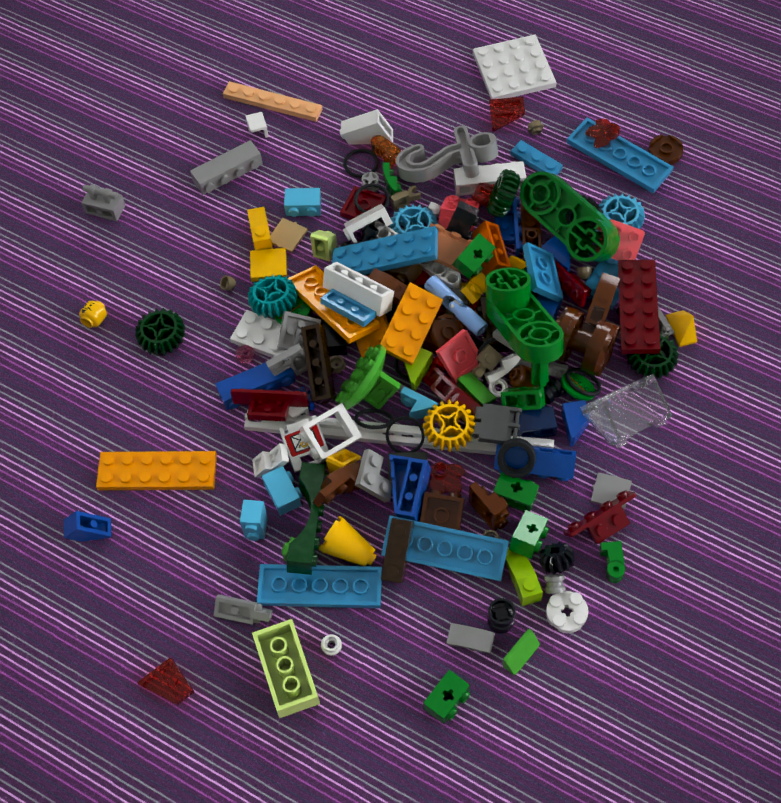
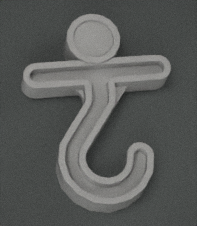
M458 126L454 128L456 143L445 146L427 160L422 144H416L401 151L396 157L398 175L407 182H426L436 178L451 166L462 163L466 177H477L479 175L478 162H489L498 156L496 136L489 132H482L470 138L467 127Z

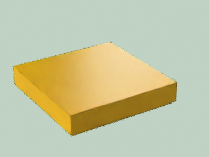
M286 248L250 251L251 282L259 281V278L265 279V276L271 277L274 275L277 277L281 275L282 278L287 276Z

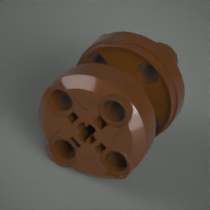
M566 306L559 319L556 320L564 332V350L562 356L555 361L565 363L572 351L575 350L584 354L581 370L600 377L611 358L620 326L600 320L594 332H588L581 329L584 313Z

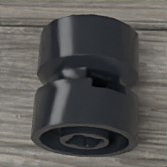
M498 598L492 601L489 605L487 618L488 625L492 631L503 634L513 628L516 614L513 603L505 598Z

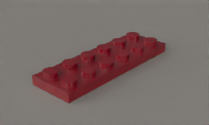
M655 259L618 260L621 354H659L660 333Z

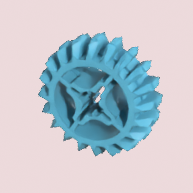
M615 193L613 197L608 195L607 199H603L601 204L598 205L603 211L602 214L608 219H613L638 229L643 226L645 219L644 207H641V202H637L636 198L631 199L630 194L627 197L623 193L620 196H617Z
M412 204L411 207L405 205V209L399 207L398 212H394V217H391L393 224L390 225V228L401 234L428 228L430 223L434 225L438 223L436 215H433L432 210L428 211L427 206L422 208L420 204L418 207Z

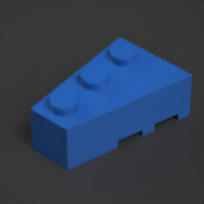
M389 454L394 513L396 517L419 522L424 493L426 492L431 472L428 460Z

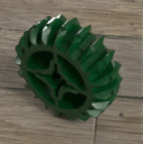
M504 169L500 173L487 204V211L492 216L503 218L510 210L520 184L518 173L508 169Z
M164 308L161 311L155 309L153 313L148 311V315H142L143 320H138V326H135V337L138 345L144 351H148L150 355L153 352L157 356L160 352L164 355L166 351L172 353V348L178 349V343H183V338L185 337L186 328L183 320L177 313H173L171 309L167 312Z
M660 332V353L656 355L641 354L644 361L640 358L639 354H626L631 370H637V375L642 373L644 378L650 376L651 380L654 379V376H657L659 380L662 378V375L667 377L669 372H672L678 363V348L674 346V340L668 341V335L663 337Z

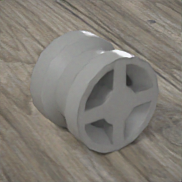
M367 172L362 175V186L370 183L379 184V176L376 173ZM377 187L365 188L373 192H377L379 190V188Z
M564 574L544 575V581L547 585L545 593L558 594L565 592L566 587L563 585Z

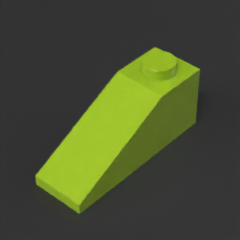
M508 548L505 563L521 606L541 601L543 591L529 559L510 551Z

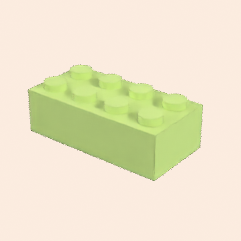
M290 619L253 632L252 635L279 718L319 705L320 701L293 620Z

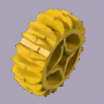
M448 400L447 404L444 405V402L441 401L440 406L434 404L433 410L429 409L427 411L429 416L424 417V435L428 436L427 440L429 443L433 442L434 448L440 445L441 451L445 447L448 448L449 452H451L452 447H455L458 451L459 445L465 448L466 442L472 441L471 436L472 432H474L475 416L471 415L470 409L465 410V404L459 406L458 401L451 404V401ZM459 418H461L466 425L464 430L461 429V426L458 424ZM435 422L439 423L441 427L439 434L433 427Z

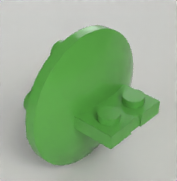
M383 345L370 346L365 353V357L358 359L355 364L357 368L352 372L350 379H346L340 387L343 391H340L335 398L337 405L342 403L345 409L349 410L364 399L377 409H380L397 392L401 384L382 372L386 356V348Z

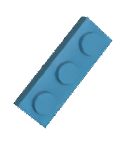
M522 140L510 152L511 156L519 161H523L524 164L536 171L558 175L563 169L561 163Z
M331 289L321 297L322 305L362 327H365L376 318V311L335 289Z

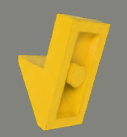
M482 272L478 273L477 276H472L460 290L471 304H474L485 293L486 276Z

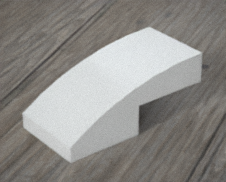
M516 352L503 357L499 361L501 367L484 374L487 382L492 383L500 379L514 368L521 359Z
M279 443L270 452L262 451L252 460L254 476L257 478L287 464L289 458L286 444Z

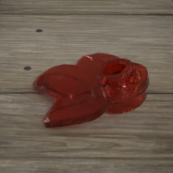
M597 119L596 125L589 127L585 134L595 138L594 147L599 148L608 145L611 140L616 139L620 134V127L616 123H611L608 119Z
M435 463L431 467L430 472L432 476L430 482L431 489L442 491L441 495L445 490L449 493H461L462 484L459 477L466 473L464 468L458 464ZM441 470V471H443L444 473H443V474H437V471Z

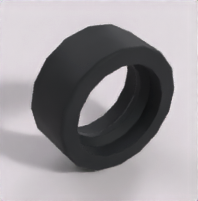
M521 438L509 439L499 449L497 456L498 466L509 477H524L534 468L536 461L535 450L527 440ZM521 447L527 452L528 462L523 468L513 469L507 465L505 454L510 448Z

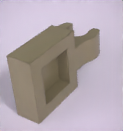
M416 185L411 186L408 192L404 190L390 196L391 208L394 212L398 211L399 207L409 206L411 201L421 198L420 192L414 194L417 191Z
M487 344L476 357L479 364L471 373L476 378H481L486 369L492 371L503 356Z

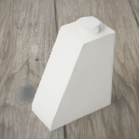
M378 109L341 121L340 135L349 145L393 143V128Z

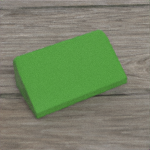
M471 372L457 379V385L473 397L482 407L483 403L491 404L497 399Z
M530 628L527 629L503 658V667L513 675L519 672L540 645Z

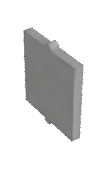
M598 472L596 482L592 486L594 490L591 502L601 505L606 501H613L617 498L616 495L625 490L630 491L632 481ZM627 503L621 506L624 511Z

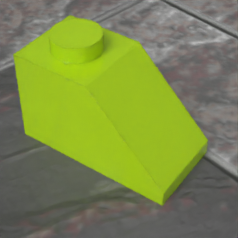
M420 348L412 365L404 362L411 388L414 391L417 390L433 361V353L423 348Z

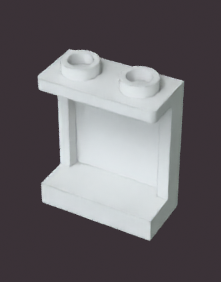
M379 204L344 223L346 228L343 231L348 241L352 240L354 244L357 243L353 232L379 218L382 219L386 227L393 224L385 207Z

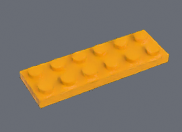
M317 265L288 278L292 280L296 287L297 295L349 344L380 329V322L376 319L362 327L321 304V297L328 293L329 290L323 287L324 272Z
M216 451L100 452L96 488L97 490H214L217 453Z

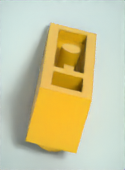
M265 208L248 209V218L255 250L273 249Z

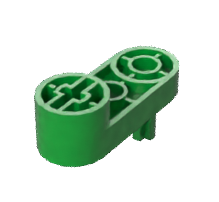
M538 171L530 174L524 180L520 189L522 205L534 218L566 245L572 257L585 262H603L615 255L620 242L618 229L562 178L553 173ZM571 209L574 219L570 224H567L565 214ZM596 223L597 225L593 228L590 224ZM590 252H592L595 256H589Z
M509 267L494 270L485 279L487 316L516 354L523 360L531 363L532 385L544 387L546 382H549V363L557 360L563 354L564 332L531 293V277L526 271Z

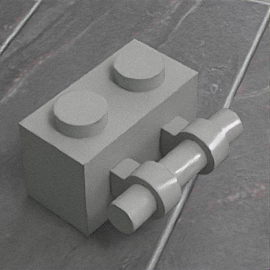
M92 184L90 186L84 185L83 191L87 193L81 203L85 213L118 221L125 207L123 196L113 192L112 189H102Z

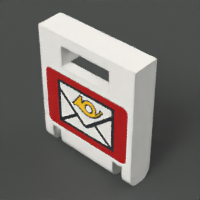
M308 418L286 425L288 431L286 434L283 427L278 428L283 443L287 446L288 456L294 473L301 470L302 461L300 458L310 454L309 445L304 443L299 435V429L310 422ZM319 423L309 428L323 452L329 451ZM314 460V461L309 462V463L320 464V463L318 462V460Z

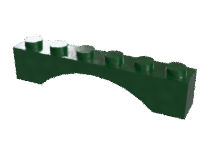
M305 462L301 464L299 489L307 500L310 516L304 530L296 539L289 543L287 573L312 575V568L317 567L318 555L315 554V550H319L320 538L317 537V533H321L322 521H319V517L324 515V504L318 508L313 501L319 491L322 490L320 486L326 476L329 475V473L325 472V464Z

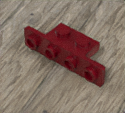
M555 260L561 289L580 307H583L586 297H590L592 290L574 273L567 272Z
M231 389L230 392L234 404L249 405L247 412L248 420L286 421L289 407H308L309 405L307 393L301 391Z
M627 490L618 493L616 499L604 502L597 511L588 512L584 515L583 520L569 524L567 526L568 529L563 532L564 535L573 537L587 528L594 543H601L630 524L621 506L637 496L636 493Z

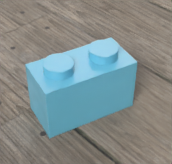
M320 188L285 189L284 208L286 216H321Z
M281 466L262 475L264 486L280 516L302 506L300 498L303 496L298 487L294 488L292 484L294 479L290 471L286 472L284 467Z
M243 500L240 524L245 538L252 541L265 539L268 515L264 501Z

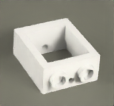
M342 403L306 423L299 429L300 438L309 445L311 456L314 460H318L319 463L362 437ZM335 415L349 439L324 453L309 428Z

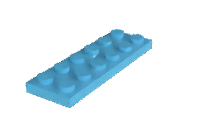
M588 117L567 138V144L651 193L658 189L674 168Z
M436 226L333 248L332 264L338 262L362 275L370 274L374 269L385 271L437 260L438 229Z
M389 516L381 553L382 556H385L391 519L399 517ZM415 521L406 561L501 581L509 541Z
M260 564L257 603L262 604V606L381 608L382 567L317 565V567L312 568V575L287 573V565Z

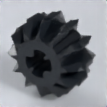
M552 543L550 546L545 545V549L540 550V565L546 573L551 572L553 575L556 573L562 574L563 571H569V568L574 566V552L568 543Z

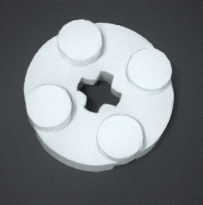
M565 591L550 597L546 608V617L549 624L557 628L558 631L574 633L585 624L588 617V606L580 593ZM564 608H569L573 611L569 617L561 612Z

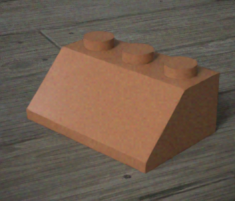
M430 223L429 227L436 226L438 229L437 260L433 261L461 273L452 264L472 240L462 238L457 232H449L439 224L434 225Z

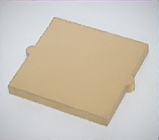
M282 218L270 235L272 244L278 248H286V251L292 253L308 229L298 225L297 222Z

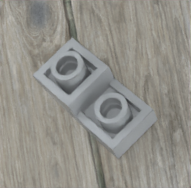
M451 623L446 644L491 654L495 633Z

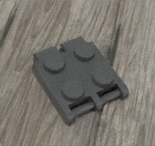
M484 403L483 407L476 406L472 437L479 438L478 442L503 444L511 439V433L514 430L513 438H517V432L520 430L519 417L522 414V409ZM514 414L516 415L515 423H513Z

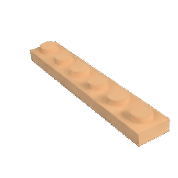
M230 81L223 92V97L226 99L317 122L323 110L320 104Z

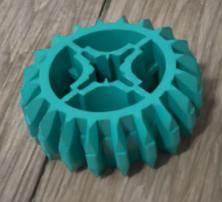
M274 275L271 277L265 276V279L259 278V282H253V287H249L248 303L252 311L258 316H263L264 318L270 316L273 318L277 315L280 317V314L287 310H292V306L296 305V287L287 276L283 278L281 275L277 277Z

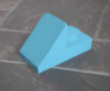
M405 386L400 392L401 402L407 407H412L409 416L416 420L429 416L427 411L429 409L433 410L434 404L438 406L437 402Z

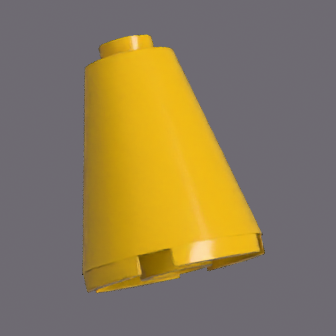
M341 516L334 522L324 538L323 545L319 547V551L360 566H366L367 564L371 566L377 556L374 554L376 549Z

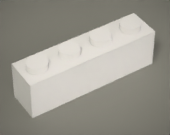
M523 161L478 165L479 175L474 178L466 177L463 167L454 169L456 196L491 193L497 178L504 169L513 170L519 174L520 184L518 189H521L526 179Z
M338 262L324 268L323 287L327 290L335 289L376 311V316L379 317L392 310L393 290Z

